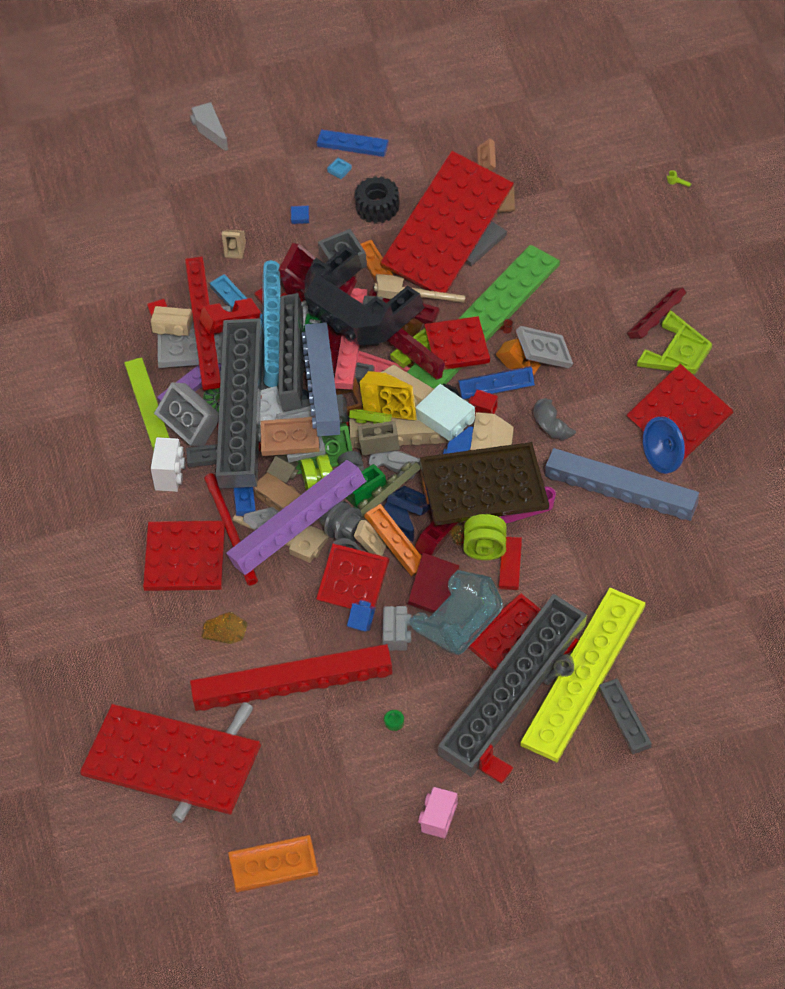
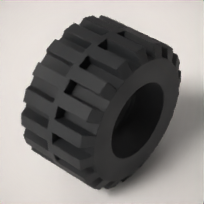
M373 176V178H366V181L362 180L360 185L356 186L354 193L355 207L361 219L377 224V222L384 223L385 220L389 221L392 219L391 217L397 215L396 212L399 211L400 206L399 190L396 183L391 182V179H384L383 176H380V178Z

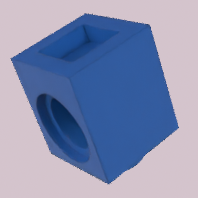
M359 600V603H353L347 627L365 632L370 631L376 607L370 606L371 603L364 600Z

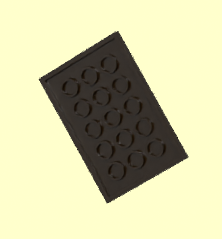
M532 442L419 458L435 526L464 522L472 516L480 514L500 517L549 510L550 505Z

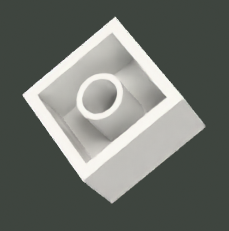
M156 437L151 464L155 490L178 492L179 484H182L183 481L181 470L185 468L183 447L180 446L179 439Z

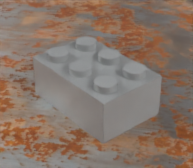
M172 382L154 412L190 446H204L219 421V412L186 383Z

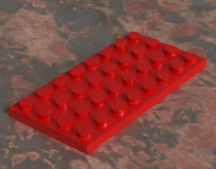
M451 151L380 262V265L428 291L447 293L512 190L514 183Z
M112 704L80 773L88 778L231 815L259 752L261 743L249 738Z

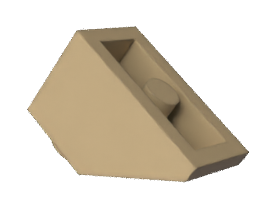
M241 230L223 231L222 240L225 258L243 259L246 244L245 232Z

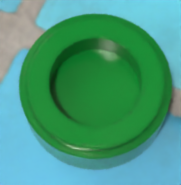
M398 710L388 711L384 716L385 727L391 731L400 730L404 726V715Z

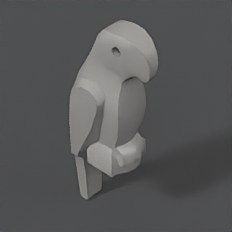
M396 450L371 454L369 458L370 466L372 464H375L378 468L385 466L395 473H399L401 471L400 468L408 461L410 463L412 461L417 462L419 466L420 463L419 458ZM415 473L413 476H411L409 479H413V478L415 477L416 473Z

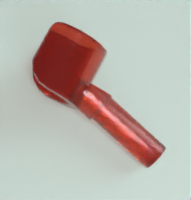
M506 319L498 330H502L506 334L511 333L513 321Z

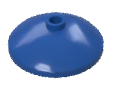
M664 416L655 417L647 423L643 433V448L648 462L660 473L668 474L675 472L682 464L685 454L684 438L679 427L671 419Z

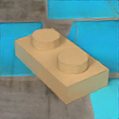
M366 520L359 521L354 537L369 553L382 556L386 548L385 542Z

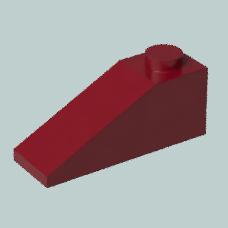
M433 520L421 533L415 545L416 550L421 555L426 553L433 556L459 522L435 526Z

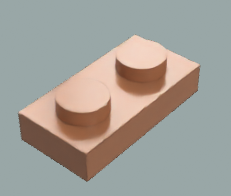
M489 138L477 147L478 164L493 171L496 168L495 141Z

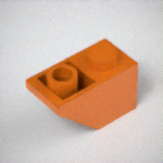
M519 338L504 342L496 353V356L511 370L531 366L534 375L541 365L537 361L526 359Z

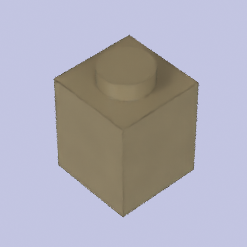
M284 454L276 455L267 472L287 483L290 479L294 480L299 471L296 468L299 463L296 461L289 463L287 456Z

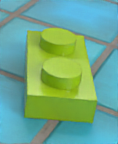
M354 409L350 410L349 418L356 419L355 422L358 423L372 421L373 424L390 422L392 414Z

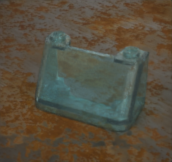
M457 570L449 579L448 587L451 595L429 618L425 613L418 612L409 620L416 632L450 653L457 655L462 654L500 614L503 608L502 598L491 577Z

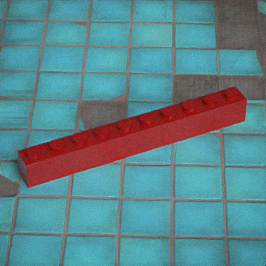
M388 644L190 680L195 711H206L214 707H227L231 704L248 703L258 699L266 700L274 696H287L290 693L307 692L317 688L325 689L333 685H346L350 682H362L377 677L384 678L388 675H393Z

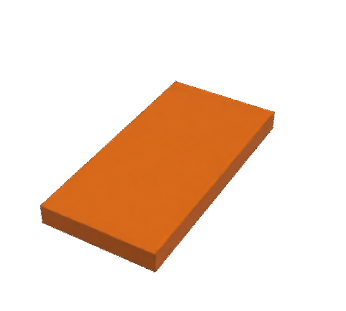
M310 835L228 852L236 893L319 875Z

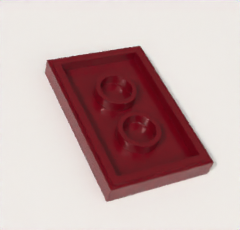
M423 553L407 604L444 617L460 565Z

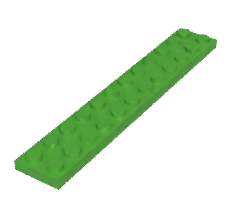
M530 244L459 319L479 316L485 341L487 342L560 265V260ZM416 363L407 373L435 389L439 384H447L462 367L444 370L442 378L438 380Z

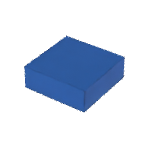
M291 206L292 224L309 223V206Z

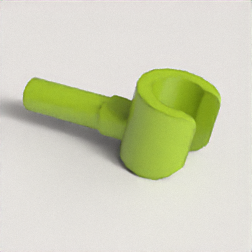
M669 171L670 176H667V181L670 185L680 183L688 187L691 186L690 182L678 178L676 171Z

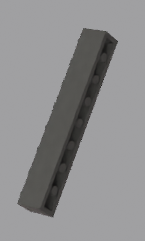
M298 293L280 296L278 395L284 411L303 408L302 332L304 309Z

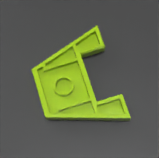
M670 310L662 323V328L676 333L675 337L662 356L645 350L639 358L637 366L673 371L679 364H682L689 372L696 374L710 352L712 343Z

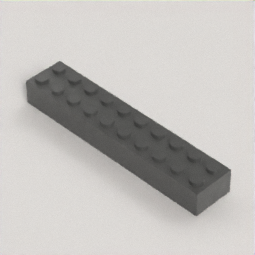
M261 318L224 320L216 463V478L219 488L257 487L263 357V327Z
M553 594L438 745V756L472 777L479 768L480 757L490 744L493 745V748L554 668L555 661L566 652L586 625L587 614Z

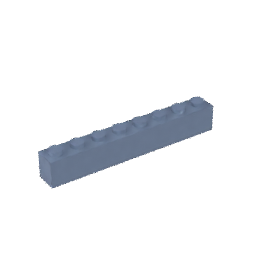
M327 323L305 324V332H302V343H306L303 344L304 355H307L304 356L305 367H309L306 368V378L310 379L307 380L308 391H312L309 392V403L313 404L310 405L311 416H315L312 417V428L317 430V436L340 435V419Z
M553 448L546 464L545 477H549L552 480L562 481L571 486H578L588 491L598 492L607 497L621 499L624 502L634 503L643 508L657 510L660 513L670 514L679 519L691 521L698 505L699 492L555 448Z

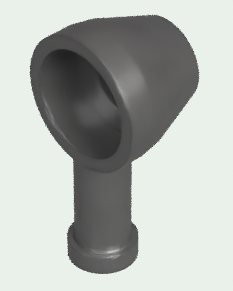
M564 654L555 661L554 669L543 682L549 685L559 675L563 677L570 676L575 667L572 656Z

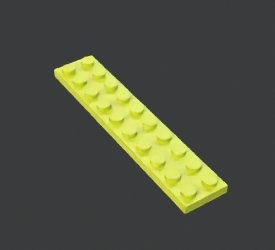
M608 589L570 655L575 665L573 673L567 677L558 676L521 741L522 747L558 762L599 690V685L603 683L643 612L645 602L615 589Z

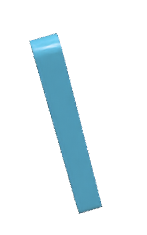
M272 260L264 263L262 275L263 382L268 387L279 385L280 273L278 269L280 265Z

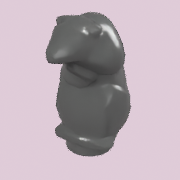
M543 398L535 403L534 418L551 438L564 441L576 434L574 429L568 427L559 418L556 419L557 410L552 405L551 399Z

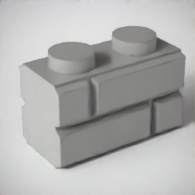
M385 606L383 608V645L388 644L389 651H406L407 643H411V631H407V626H411V614H407L406 606Z

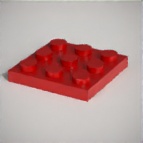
M479 316L424 324L429 349L445 362L444 370L490 363V356Z
M333 543L316 600L351 609L353 603H359V600L370 602V606L376 607L390 559Z

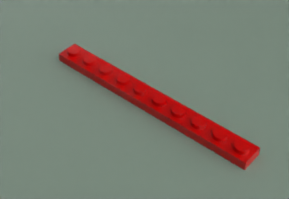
M203 256L186 258L185 263L203 390L220 388L221 380L214 334H208L199 320L203 306L210 305Z

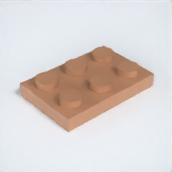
M312 417L261 421L262 456L320 452L319 436H317V430L312 428Z

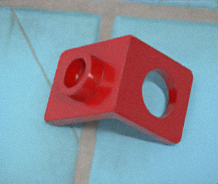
M491 744L479 759V770L500 783H503L513 770L512 766L493 755V745Z

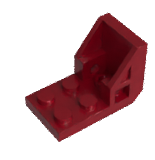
M292 243L278 270L286 294L298 293L300 300L305 301V276L315 257L297 243ZM353 276L339 289L351 295L357 283L356 277Z

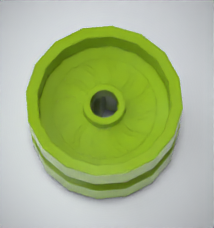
M327 454L317 456V468H315L314 462L310 457L300 459L306 491L333 471Z
M480 514L469 518L464 523V552L471 558L478 560H493L503 556L506 552L507 527L505 521L498 516L490 514Z

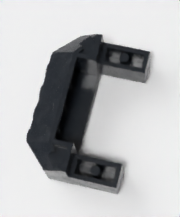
M347 246L342 248L326 263L315 258L305 276L304 296L308 305V312L313 317L319 318L322 323H327L335 332L343 334L350 342L353 341L358 345L384 343L424 309L420 293L408 285L387 303L375 296L366 305L339 289L362 269L358 253Z

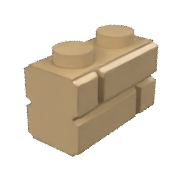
M155 306L154 314L151 318L152 331L157 334L189 336L193 324L191 309Z

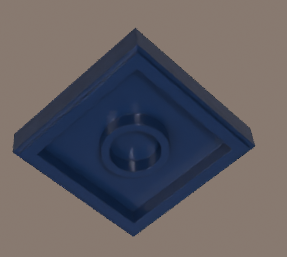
M406 486L388 495L387 502L418 515H423L431 509L430 504H427L424 493Z

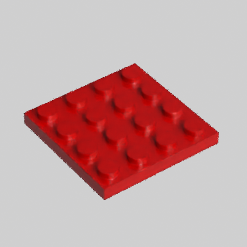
M679 364L627 414V417L643 432L647 423L655 417L664 416L671 419L679 427L684 438V460L734 412L682 364Z
M223 521L148 522L144 591L222 590L225 526Z
M520 593L466 641V647L496 670L541 609ZM575 638L564 654L570 653L579 642L577 638Z

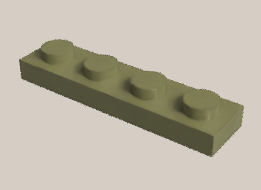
M409 461L400 468L401 471L397 475L392 474L386 480L387 483L383 487L379 486L373 490L372 496L368 500L365 498L358 503L357 507L361 511L362 518H364L366 512L379 505L388 495L392 494L420 470L419 464L414 461L411 463Z

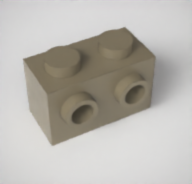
M396 421L358 426L362 455L400 450Z

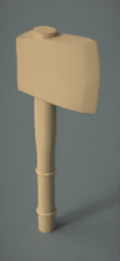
M376 274L374 291L377 292V297L392 299L405 288L402 287L404 278ZM412 288L419 292L422 298L465 302L464 295Z
M234 515V522L252 529L243 521L244 517ZM308 526L285 545L290 547V555L310 563L314 557L317 558L329 536L315 527Z

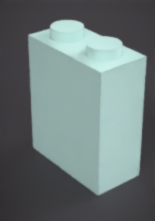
M439 384L416 406L417 419L448 441H451L467 425H471L474 422L475 407Z

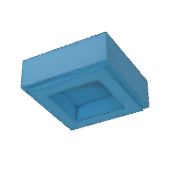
M337 158L327 168V172L342 179L352 169V165Z

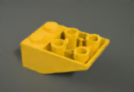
M373 371L366 373L360 381L363 410L392 414V418L417 420L412 385L387 373Z

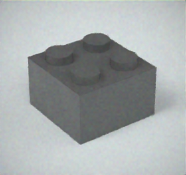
M351 229L318 241L319 256L324 263L347 246L358 253L362 269L367 267L366 252Z

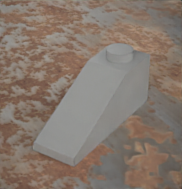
M212 103L191 108V123L193 126L196 125L198 132L223 150H228L227 138Z

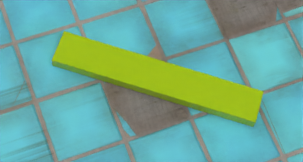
M141 357L124 363L154 451L156 437L169 438L164 422L154 414L158 403Z

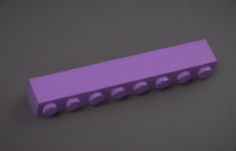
M346 460L230 549L226 554L234 567L244 575L248 574L366 482L360 469Z

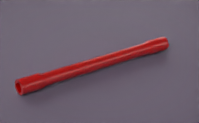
M207 474L204 480L209 492L212 494L234 547L241 542L220 491L215 474ZM254 569L244 575L247 585L252 586L258 582Z

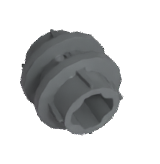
M342 501L320 517V523L324 526V532L327 536L335 537L336 540L347 538L354 542L357 541L354 534L359 521L364 520L358 508L351 507L347 502Z

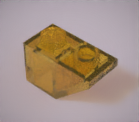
M230 611L208 619L203 625L204 630L201 637L207 640L233 644L243 640L248 623Z

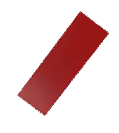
M506 537V552L501 556L499 589L519 590L522 537Z

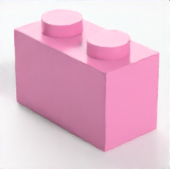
M433 787L431 794L428 793L425 800V812L421 811L418 823L421 824V832L446 838L458 804L457 793Z

